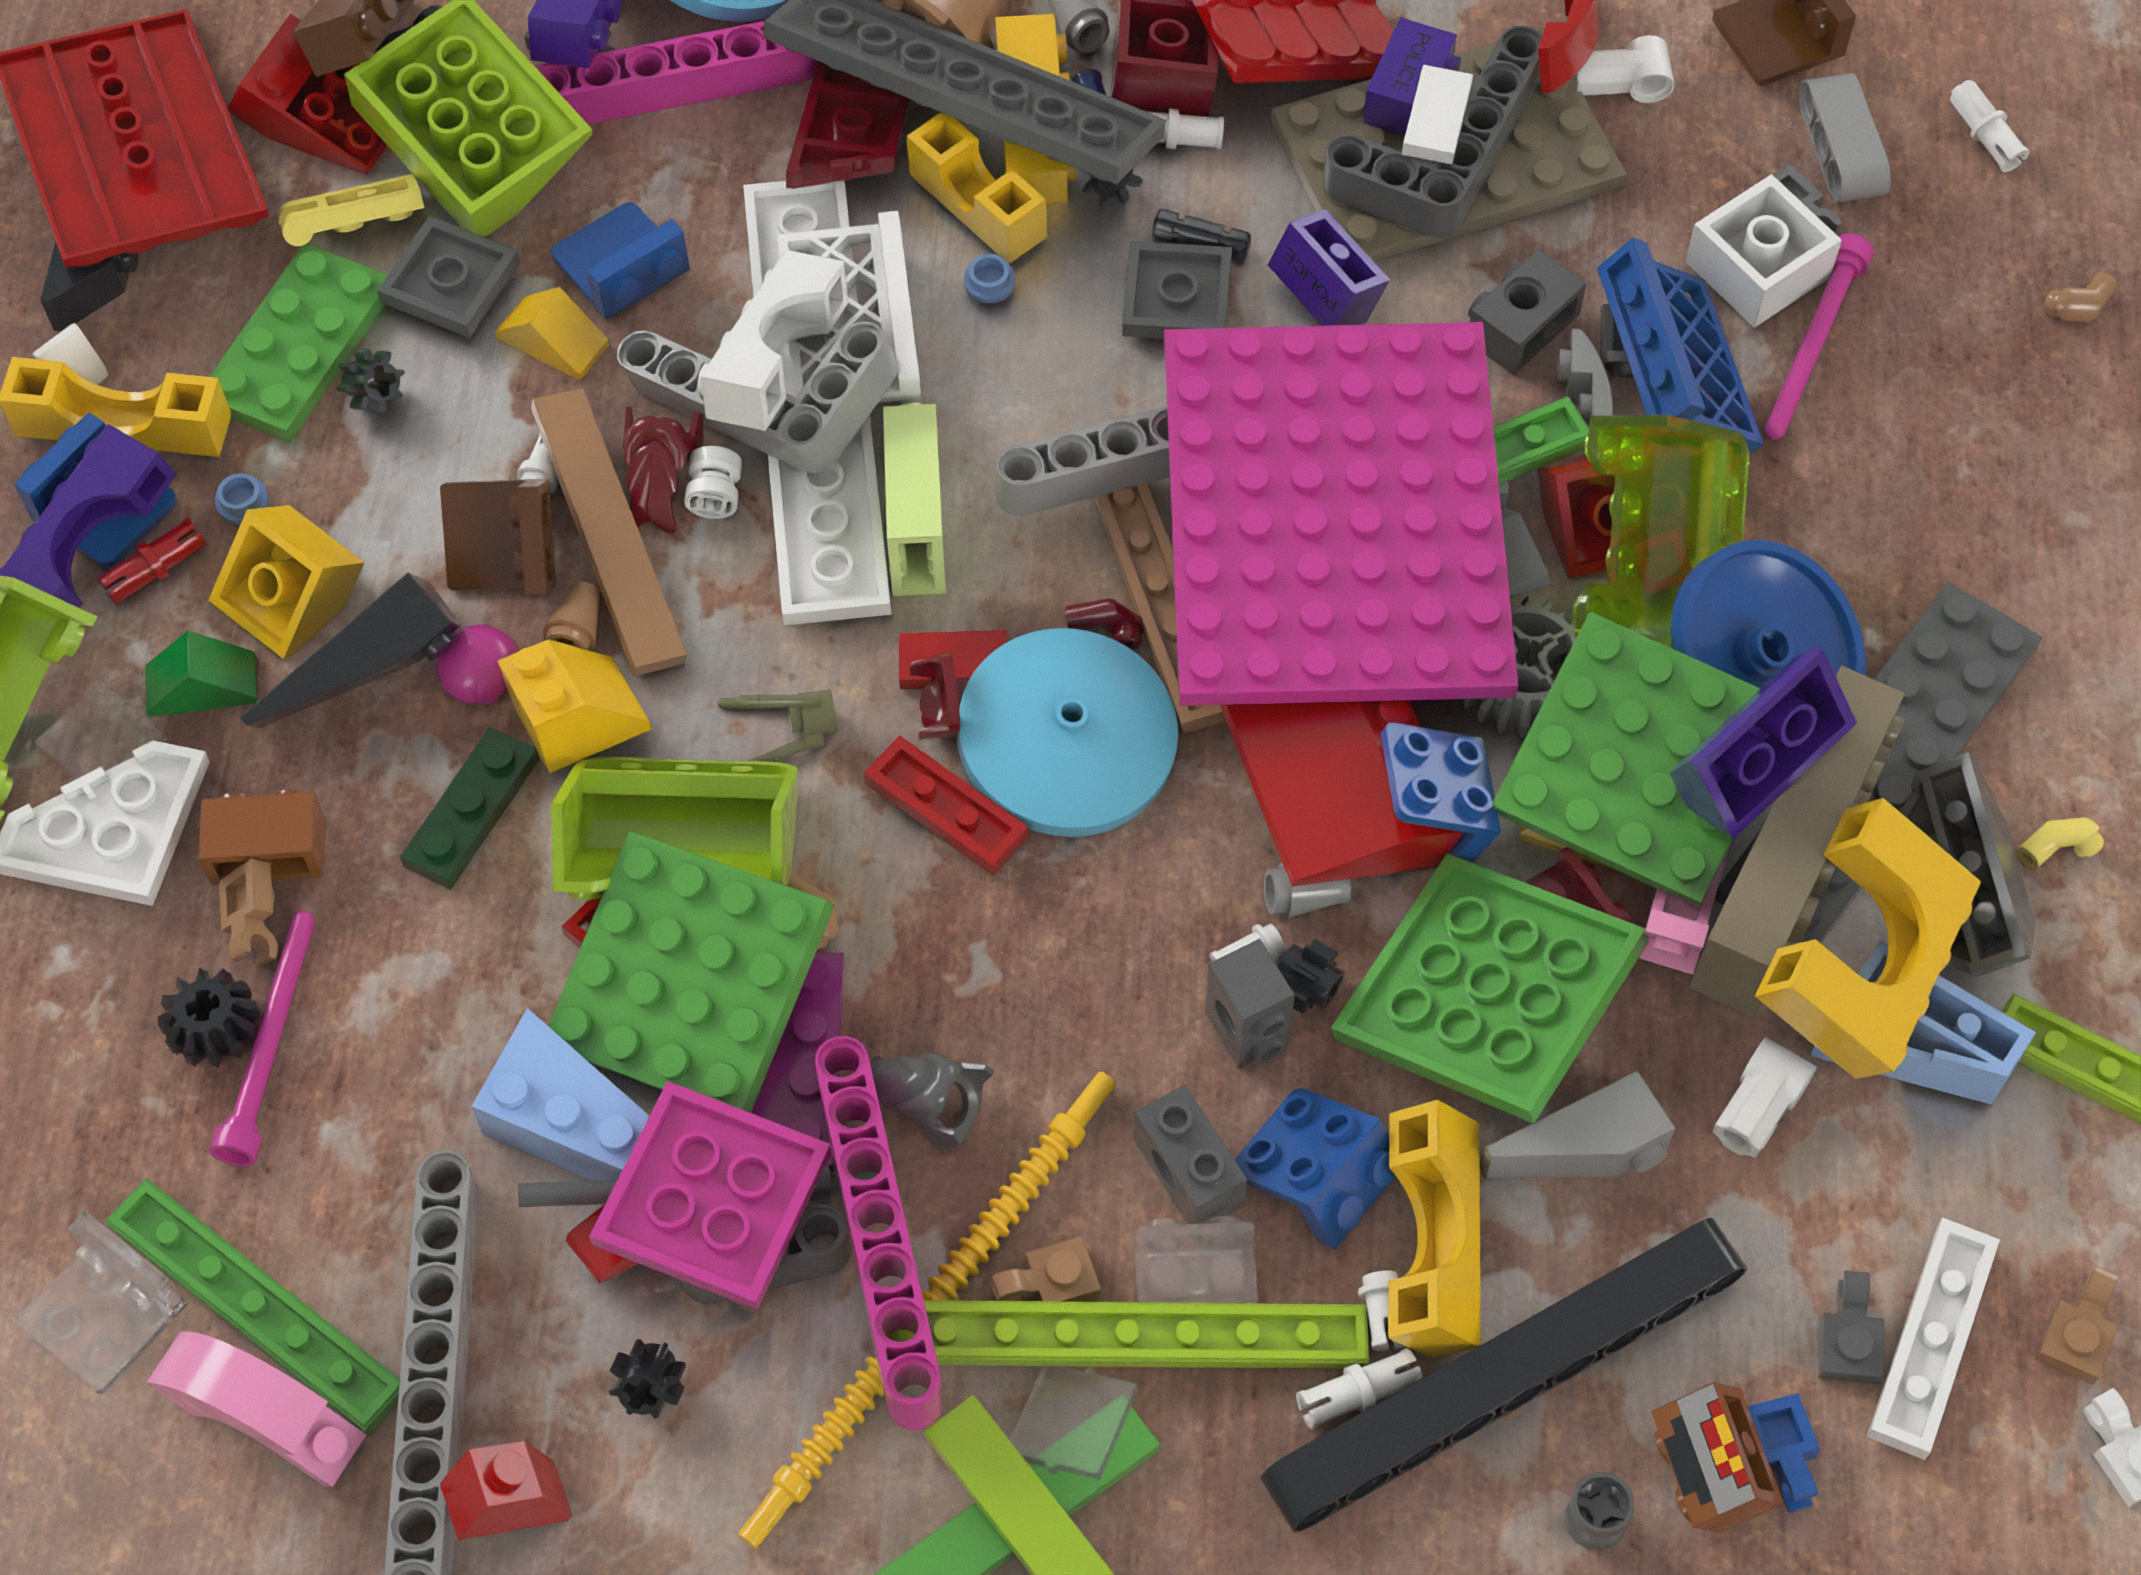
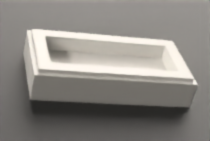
M1423 65L1403 142L1402 155L1453 164L1472 86L1473 74Z

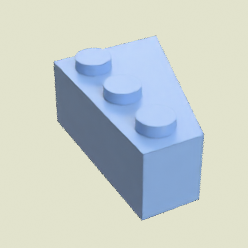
M1882 941L1878 943L1858 973L1859 976L1872 983L1877 981L1886 964L1888 955L1887 944ZM1938 975L1929 995V1006L1924 1015L1917 1021L1907 1043L1908 1051L1906 1057L1894 1072L1879 1075L1992 1105L2021 1060L2036 1032ZM1814 1046L1810 1056L1834 1062Z
M528 1008L472 1105L483 1135L592 1181L618 1180L649 1118L645 1111Z

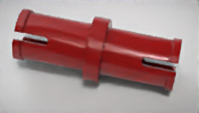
M188 517L151 543L141 542L135 546L136 553L103 575L97 576L105 591L125 579L124 582L108 592L109 597L117 606L122 603L121 601L157 578L161 582L169 576L167 572L169 569L200 548L207 546L199 531L184 542L179 543L196 531L194 529L196 528Z

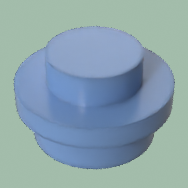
M983 254L976 257L966 269L964 287L968 295L976 301L997 303L1006 299L1013 292L1015 274L1012 267L1001 256Z
M237 473L226 477L219 484L215 495V507L218 514L226 522L235 525L241 524L246 510L269 506V495L264 484L245 473Z

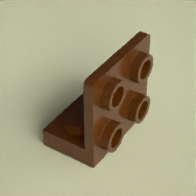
M1741 0L1715 10L1712 21L1758 86H1764L1845 56L1856 15L1845 0Z
M549 478L445 482L440 486L447 586L450 590L524 588L525 596L547 595L556 586Z

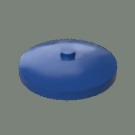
M1747 540L1729 545L1699 562L1685 578L1677 593L1671 617V648L1758 688H1762L1770 678L1774 677L1793 658L1814 645L1824 650L1835 676L1841 665L1866 676L1863 637L1848 599L1838 584L1818 563L1788 545L1768 540Z

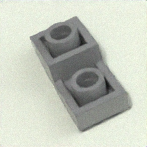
M1572 329L1568 350L1559 349L1556 379L1557 381H1566L1565 397L1569 396L1572 402L1578 403L1577 410L1594 435L1592 447L1607 448L1614 418L1609 380L1601 358L1591 340L1582 329Z

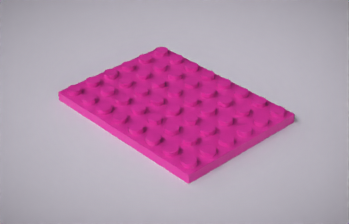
M1483 322L1164 329L1179 706L1516 698L1518 676Z

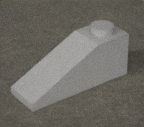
M1636 1071L1536 1121L1534 1124L1532 1123L1486 1146L1480 1170L1486 1179L1617 1177L1633 1168L1640 1173L1655 1167L1666 1158L1675 1127L1639 1072Z

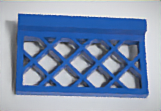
M1632 237L1598 266L1597 271L1653 435L1669 440L1682 429L1751 453L1755 452L1764 443L1705 279L1654 261L1647 242ZM1684 292L1689 293L1691 299Z

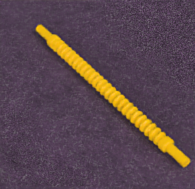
M1099 1071L1066 1114H1056L1048 1125L1049 1135L1039 1136L1038 1142L1041 1147L1029 1149L1030 1161L1021 1160L1018 1165L1021 1172L1009 1175L1011 1185L999 1187L998 1192L1001 1198L989 1200L988 1205L991 1211L979 1213L980 1225H970L968 1231L971 1236L969 1238L962 1237L958 1241L961 1249L959 1251H949L948 1258L950 1263H942L938 1266L940 1276L938 1278L934 1276L928 1278L927 1283L930 1289L928 1291L921 1290L923 1300H958L959 1297L956 1291L958 1289H968L969 1283L966 1278L968 1276H978L979 1269L977 1264L988 1263V1250L996 1251L999 1249L997 1238L1009 1236L1007 1225H1017L1019 1223L1017 1212H1027L1029 1210L1027 1199H1037L1039 1197L1037 1187H1044L1049 1184L1048 1173H1058L1059 1166L1057 1161L1068 1160L1069 1153L1067 1149H1076L1085 1138L1086 1131L1084 1127L1116 1087V1082L1109 1075ZM869 1356L865 1359V1364L868 1367L867 1370L855 1371L857 1382L854 1385L851 1383L845 1384L844 1391L847 1395L844 1398H834L833 1404L836 1409L833 1412H823L825 1423L822 1426L815 1424L812 1427V1432L815 1436L812 1439H802L801 1445L804 1450L801 1453H791V1460L793 1462L791 1466L782 1465L773 1476V1489L737 1534L738 1538L747 1546L757 1550L793 1502H803L812 1490V1485L809 1481L812 1478L820 1479L822 1477V1472L819 1469L822 1464H832L833 1459L830 1453L833 1450H843L841 1439L844 1436L847 1438L854 1436L852 1425L854 1423H864L865 1417L862 1412L865 1409H875V1402L873 1401L875 1396H885L876 1357Z

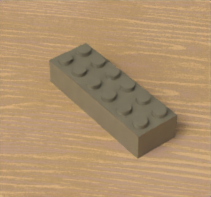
M1842 665L1836 678L1857 724L1775 800L1707 939L1689 986L1690 989L1751 1017H1754L1761 1002L1755 997V994L1777 949L1802 943L1811 919L1827 890L1837 866L1828 860L1823 853L1844 810L1869 801L1875 784L1884 770L1894 744L1906 721L1905 717L1896 714L1905 695L1904 692Z

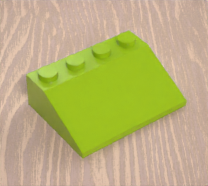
M474 0L450 1L374 53L368 61L359 63L344 74L351 105L462 229L485 238L517 216L593 135L592 128Z

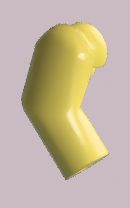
M2086 817L2051 820L2044 823L2017 848L2016 855L2023 865L2035 870L2059 848L2073 846L2075 853L2079 857L2093 856L2103 848L2104 839L2097 832L2099 825Z

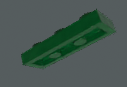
M489 727L400 855L403 867L451 890L540 760L537 749Z

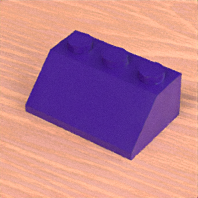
M1814 645L1793 658L1670 772L1688 809L1733 839L1857 724L1824 650Z

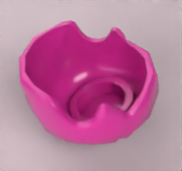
M491 625L465 626L451 635L455 642L438 657L436 673L447 694L461 703L494 705L497 703L500 695L508 690L498 660L519 652L520 648L508 634Z

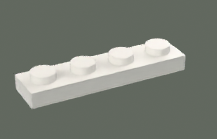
M1942 1217L1936 1228L1866 1437L1923 1460H1926L1929 1456L2000 1239Z

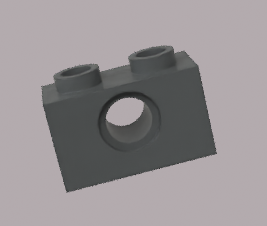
M1538 249L1525 262H1515L1505 273L1502 282L1490 293L1484 291L1474 300L1468 311L1469 322H1483L1486 355L1512 375H1515L1580 315L1586 283Z
M1259 938L1208 963L1205 1014L1238 1068L1253 1061L1257 1064L1266 1063L1281 1054L1286 1045L1289 1044L1295 994Z
M1186 1085L1134 1112V1142L1194 1234L1245 1206L1247 1178Z

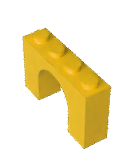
M1884 798L1846 808L1823 853L1828 860L1873 898L1883 915L1888 933V955L1880 977L1875 983L1865 980L1814 939L1778 948L1755 994L1758 1000L1855 1079L1894 1072L1903 1062L1908 1051L1907 1043L1917 1021L1924 1015L1929 1006L1931 990L1939 973L1946 967L1951 958L1950 949L1961 925L1966 922L1972 912L1971 903L1981 883L1977 877Z

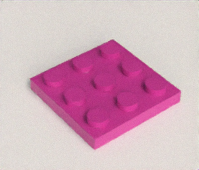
M667 1081L589 1236L591 1244L758 1310L832 1153L831 1144Z

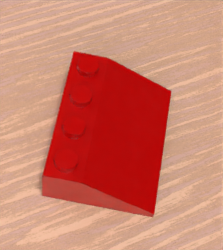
M1409 700L1220 705L1292 887L1436 868L1464 834V832L1406 823L1399 820L1394 813L1381 732L1387 724L1392 722L1421 727Z

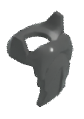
M937 1052L921 1054L918 1058L901 1055L895 1059H884L878 1055L870 1063L879 1104L886 1110H898L903 1116L916 1119L926 1139L934 1148L940 1150H951L960 1145L975 1122L980 1108L983 1084L994 1074V1070L987 1065L961 1063L956 1060H950ZM955 1084L961 1093L962 1110L956 1123L948 1128L941 1123L939 1115L944 1109L950 1086Z

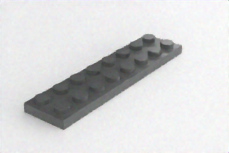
M789 0L765 20L764 38L784 46V48L791 52L811 57L827 64L832 69L852 74L870 82L875 87L888 89L912 99L921 106L941 111L957 118L964 124L977 126L1001 136L1007 142L1020 144L1046 155L1053 161L1066 163L1090 173L1099 180L1109 181L1116 185L1164 136L1166 120L874 0Z
M1948 581L1874 679L1905 693L1896 714L1905 717L1906 721L1868 802L1884 798L1900 812L1912 791L1910 786L1916 772L1959 756L2034 654L2041 642L2042 636ZM1758 834L1719 884L1714 900L1720 904H1725ZM1836 867L1827 890L1811 919L1802 942L1816 939L1822 943L1862 889L1838 867Z

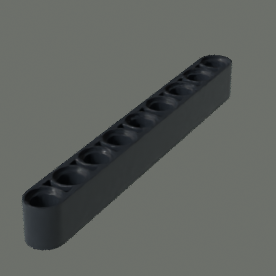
M1713 1218L1704 1219L1286 1455L1271 1465L1262 1474L1260 1479L1292 1531L1295 1533L1306 1530L1712 1298L1738 1281L1746 1273L1748 1267Z

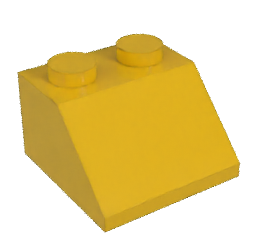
M290 505L248 509L208 601L282 659H288L345 608L365 562Z
M548 639L498 660L513 706L550 773L652 730L650 721L611 656Z

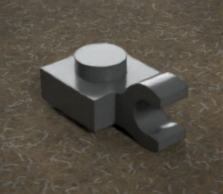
M1845 1270L1844 1280L1838 1281V1314L1823 1313L1819 1320L1818 1378L1880 1384L1884 1378L1885 1319L1866 1317L1870 1293V1273Z

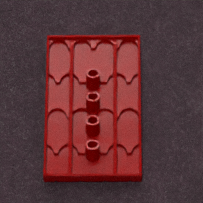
M1192 0L1234 83L1372 78L1393 34V29L1377 6L1376 0Z
M187 9L0 52V83L65 268L89 266L99 263L107 257L123 253H142L160 244L176 240L190 241L198 239L208 232L224 228H243L261 219L269 218L267 205Z

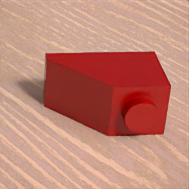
M526 1441L468 1449L440 1482L458 1540L566 1522L572 1517L554 1460Z

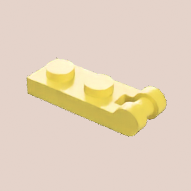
M414 174L289 201L279 208L277 216L285 241L293 246H303L312 239L313 233L334 229L336 232H350L361 228L365 221L383 217L386 221H399L412 216L414 210L425 207Z

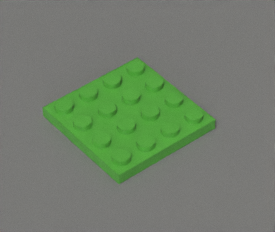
M1589 612L1491 808L1498 811V815L1699 909L1733 838L1688 809L1670 772L1761 688L1595 613Z
M629 831L611 873L608 889L604 890L548 1027L589 1063L663 1090L666 1082L669 1081L751 1113L835 905L826 899Z
M1447 853L1331 1026V1030L1336 1041L1534 1124L1647 946L1649 939L1644 934L1646 929Z

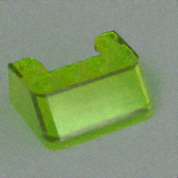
M1670 415L1590 416L1589 433L1585 440L1586 457L1596 472L1615 477L1614 494L1610 500V515L1612 518L1611 544L1606 555L1608 585L1588 584L1574 602V637H1577L1589 612H1592L1665 646H1671L1670 629L1673 606L1685 578L1707 556L1729 545L1743 541L1749 467L1747 442L1740 432Z

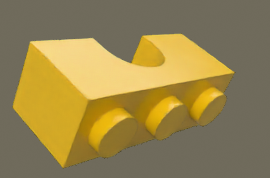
M940 112L907 135L909 174L995 253L1004 258L1008 264H1011L1047 238L1046 199L1013 169L996 180L982 161L979 152V139L955 117Z

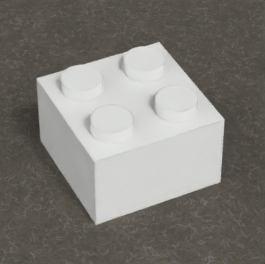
M1771 174L1694 224L1685 262L1755 328L1830 278L1842 240Z

